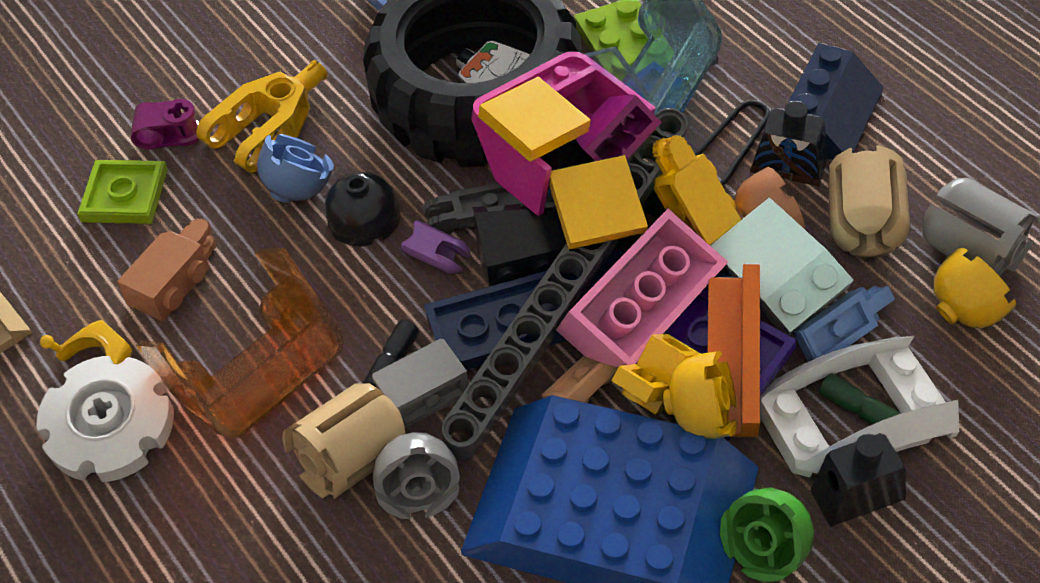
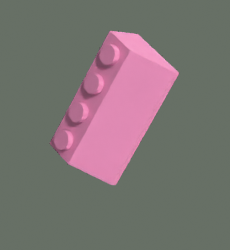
M667 209L567 313L556 331L586 358L617 368L622 365L636 364L651 335L663 334L709 284V279L715 277L728 261L672 211Z

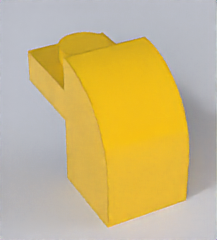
M669 334L651 335L637 364L619 366L611 381L623 388L622 394L657 415L665 410L663 392L666 389H670V378L677 365L686 358L700 353Z

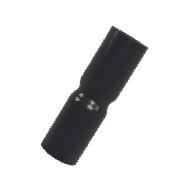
M407 320L398 321L385 343L382 353L377 357L362 383H370L377 388L373 382V373L406 357L419 334V329L416 325Z

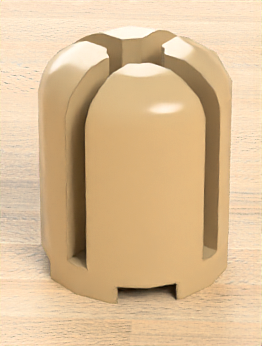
M876 145V151L852 153V148H849L838 154L829 165L830 234L835 244L843 251H849L851 255L861 258L883 257L893 252L896 247H900L908 237L910 230L907 175L903 166V159L895 151Z
M360 383L352 385L285 429L282 440L286 454L294 450L299 462L305 469V472L299 476L310 490L322 499L329 494L333 495V499H335L371 474L376 458L385 445L399 435L406 433L400 411L392 400L370 383Z

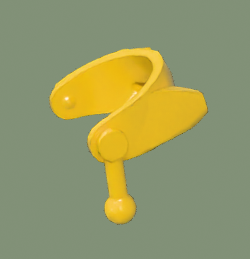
M103 320L89 324L62 345L54 342L50 335H44L40 339L41 347L54 350L56 357L60 361H66L79 351L90 347H104L106 356H110L113 364L124 362L127 357H131L132 353L130 345Z

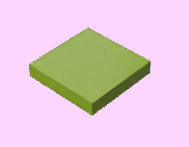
M95 160L77 213L80 221L87 223L152 224L168 171L165 161Z

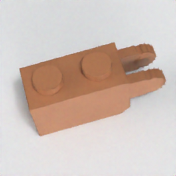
M197 218L190 222V225H187L180 234L172 231L160 233L117 281L128 306L163 322L173 310H176L181 305L183 298L197 283L203 280L210 269L207 259L211 256L212 251H215L214 249L217 244L214 236L210 234L212 229L209 221Z

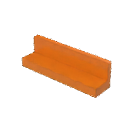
M743 264L742 278L712 277L709 279L707 353L721 351L722 355L718 359V363L727 361L731 371L737 400V407L730 405L728 410L729 421L737 420L735 435L731 437H758L760 264Z

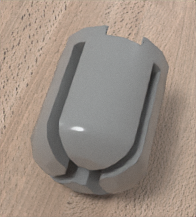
M956 178L943 186L936 197L942 201L941 204L944 207L997 237L999 241L947 211L930 204L924 215L922 230L926 242L947 256H950L957 248H965L968 251L962 256L970 261L978 256L999 276L1006 269L1014 273L1033 242L1028 240V234L1034 221L1040 224V216L970 178Z

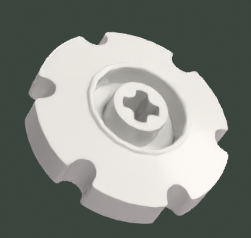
M110 356L92 358L77 364L64 373L66 382L62 387H51L48 389L38 410L37 430L44 440H48L43 444L42 448L54 465L63 473L78 480H84L87 475L96 472L102 482H110L127 477L148 464L146 453L152 448L161 449L164 447L174 420L173 405L168 396H162L166 393L167 389L160 376L149 365L127 357L120 364H113Z

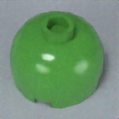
M769 487L749 491L731 504L730 508L724 512L721 518L720 537L724 551L729 559L735 557L738 563L744 567L740 570L750 578L762 582L780 581L801 567L813 547L814 528L810 514L801 501L788 492Z

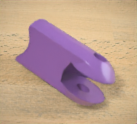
M419 220L414 221L413 234L401 244L402 252L449 274L463 271L458 264L453 262L456 253L464 257H471L470 249L464 241Z

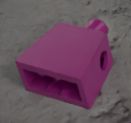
M636 95L611 96L589 118L591 120L589 132L577 137L576 141L594 161L625 155L627 160L662 122Z

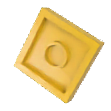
M539 76L479 105L478 117L529 162L589 132L591 122L586 115Z
M625 155L551 171L549 186L569 250L646 232L648 224Z

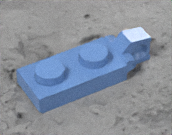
M887 285L885 287L873 286L867 291L864 287H860L850 291L794 330L793 333L807 361L809 362L830 352L849 347L878 326L877 321L880 319L877 312L894 301L895 298Z

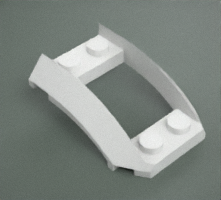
M914 336L892 337L845 347L813 359L778 377L760 396V419L792 473L810 477L812 473L818 474L827 453L856 442L863 434H885L896 452L927 444L934 437L947 435L949 438H953L958 435V400L946 402L908 347ZM869 364L901 414L868 426L829 447L796 391L827 377L830 373L836 374L844 370Z

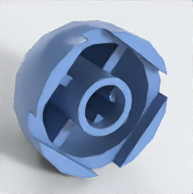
M278 134L275 140H271L269 135L266 136L259 153L257 171L262 183L271 191V196L276 200L284 203H289L291 200L303 201L313 198L323 190L333 171L334 164L326 154L322 160L314 154L315 146L298 138Z

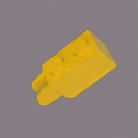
M675 135L667 139L662 138L653 143V157L656 158L655 161L662 174L655 178L654 190L666 210L672 211L709 245L741 221L736 211L734 200L725 192L717 177L715 166L706 158L705 154L695 155L691 146L687 144L685 137L682 138L681 135Z

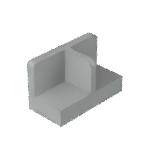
M438 339L372 375L373 382L384 395L388 396L399 409L405 429L458 401L469 385L467 370L444 339Z

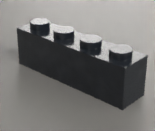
M554 201L546 202L544 213L539 216L530 209H521L520 204L504 205V211L488 212L486 206L472 207L478 257L488 287L548 270L567 243ZM637 235L621 238L612 252L630 248L637 241ZM592 244V245H588V246H583V247H585L586 249H589V250H596V249H598V247H596V246L593 245V244Z

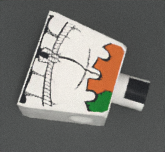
M489 41L477 53L470 49H464L459 53L456 60V65L461 68L458 77L461 83H476L495 79L516 69L530 54L495 41Z

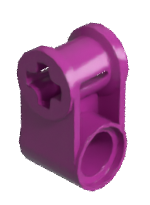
M176 99L155 103L145 102L137 105L132 122V143L141 149L153 150L161 147L188 146L198 142L196 130L199 121L194 117L195 108L193 103L187 99Z

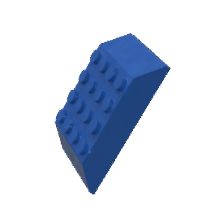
M551 395L514 409L461 549V555L565 583H730L736 558L729 559L724 551L720 537L721 518L735 500L754 489L759 466L724 438L705 439L704 436L686 432L678 424Z

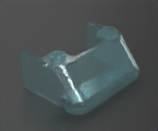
M645 0L639 10L638 24L647 36L648 41L631 67L616 46L585 53V55L655 106L654 115L665 108H673L683 113L721 48V29L702 0Z

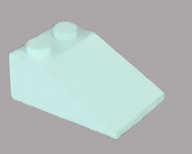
M770 197L710 245L728 261L724 268L733 278H742L743 264H760V310L778 330L789 336L793 334L794 330L809 321L847 290L854 281L830 252Z

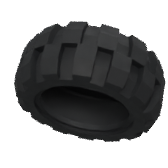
M388 0L377 13L365 40L363 64L372 109L379 115L380 123L404 147L411 144V148L418 156L437 163H441L444 157L456 159L460 167L485 166L484 160L487 158L472 122V110L475 100L563 53H581V36L576 30V21L561 0ZM489 41H495L530 54L520 66L511 72L483 82H448L423 72L429 65L445 55L464 49L482 48Z

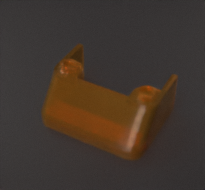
M285 248L260 249L254 253L276 284L275 287L264 295L260 304L261 316L270 330L211 376L205 367L198 362L187 360L178 363L164 343L142 340L136 345L172 395L218 435L236 438L246 433L336 358L343 348L344 338L341 329Z

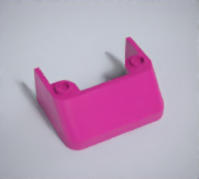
M579 52L563 53L477 98L473 104L472 122L494 179L537 216L544 213L552 167L540 157L531 162L523 157L478 117L479 105L539 76L588 118L609 97L636 95L653 114L655 113V106L587 55Z

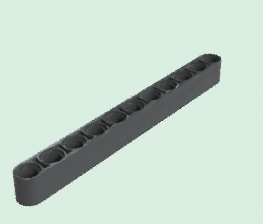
M665 108L656 113L655 116L662 123L627 159L641 206L644 205L654 190L655 178L662 174L655 161L656 158L653 157V143H656V140L667 139L675 135H681L682 138L685 136L688 126L687 119L679 110ZM662 131L671 132L673 135H668ZM648 158L653 160L654 162H647L643 159ZM621 238L593 244L598 247L596 250H589L585 247L569 250L567 243L445 418L442 425V441L452 451L456 461L468 460L477 453L558 333L556 331L557 327L567 313L578 303ZM564 273H572L576 275L578 279L567 280L563 278L561 275ZM544 303H551L555 305L558 309L555 311H546L543 310L540 307V305ZM522 334H530L537 340L532 343H525L518 337ZM508 365L516 372L511 375H502L496 371V368ZM480 397H486L494 404L489 408H480L473 402ZM457 430H464L472 437L468 441L457 442L450 435Z

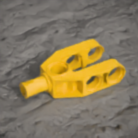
M313 60L295 77H289L280 71L243 84L200 120L196 130L198 139L211 148H220L262 113L269 114L272 118L260 128L255 127L252 130V134L238 147L235 159L233 160L235 164L247 172H257V161L266 136L270 135L271 140H275L278 134L295 138L299 136L311 109L308 93L323 80L327 79L328 73L321 63L317 64V61ZM244 103L241 112L236 116L238 107ZM219 124L217 131L210 137L212 129ZM280 127L277 135L273 138L275 132ZM255 148L252 156L247 160L249 154Z

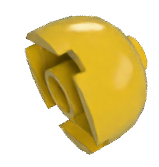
M957 248L940 265L935 275L934 293L940 302L936 309L950 324L959 321L966 327L974 328L994 325L1016 307V300L1007 301L1004 295L1010 289L985 261L978 256L970 261L962 256L968 250Z
M721 351L703 353L686 358L674 370L670 378V389H666L663 392L664 407L667 414H674L678 425L686 432L704 436L705 439L733 436L737 429V420L729 421L728 412L730 405L737 407L734 382L727 361L718 363V359L722 355Z

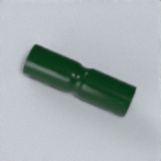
M830 373L825 378L819 389L821 396L848 412L857 414L860 419L870 425L901 414L876 398L867 396L862 390L833 373Z

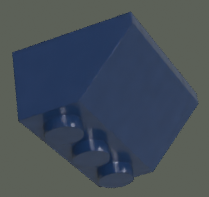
M818 43L788 103L792 101L802 102L807 107V114L819 116L825 120L828 159L834 160L838 154L849 148H852V153L855 152L881 97L883 86L854 52Z

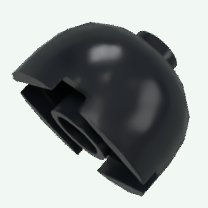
M355 172L338 179L330 188L325 201V215L328 227L332 230L333 236L338 241L349 246L364 247L372 245L371 240L377 239L380 236L384 240L398 227L401 215L394 189L381 176L371 172Z

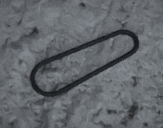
M748 100L739 104L695 152V155L702 154L744 107L758 106L765 112L763 120L724 178L720 181L722 186L728 182L767 123L770 110L760 101Z

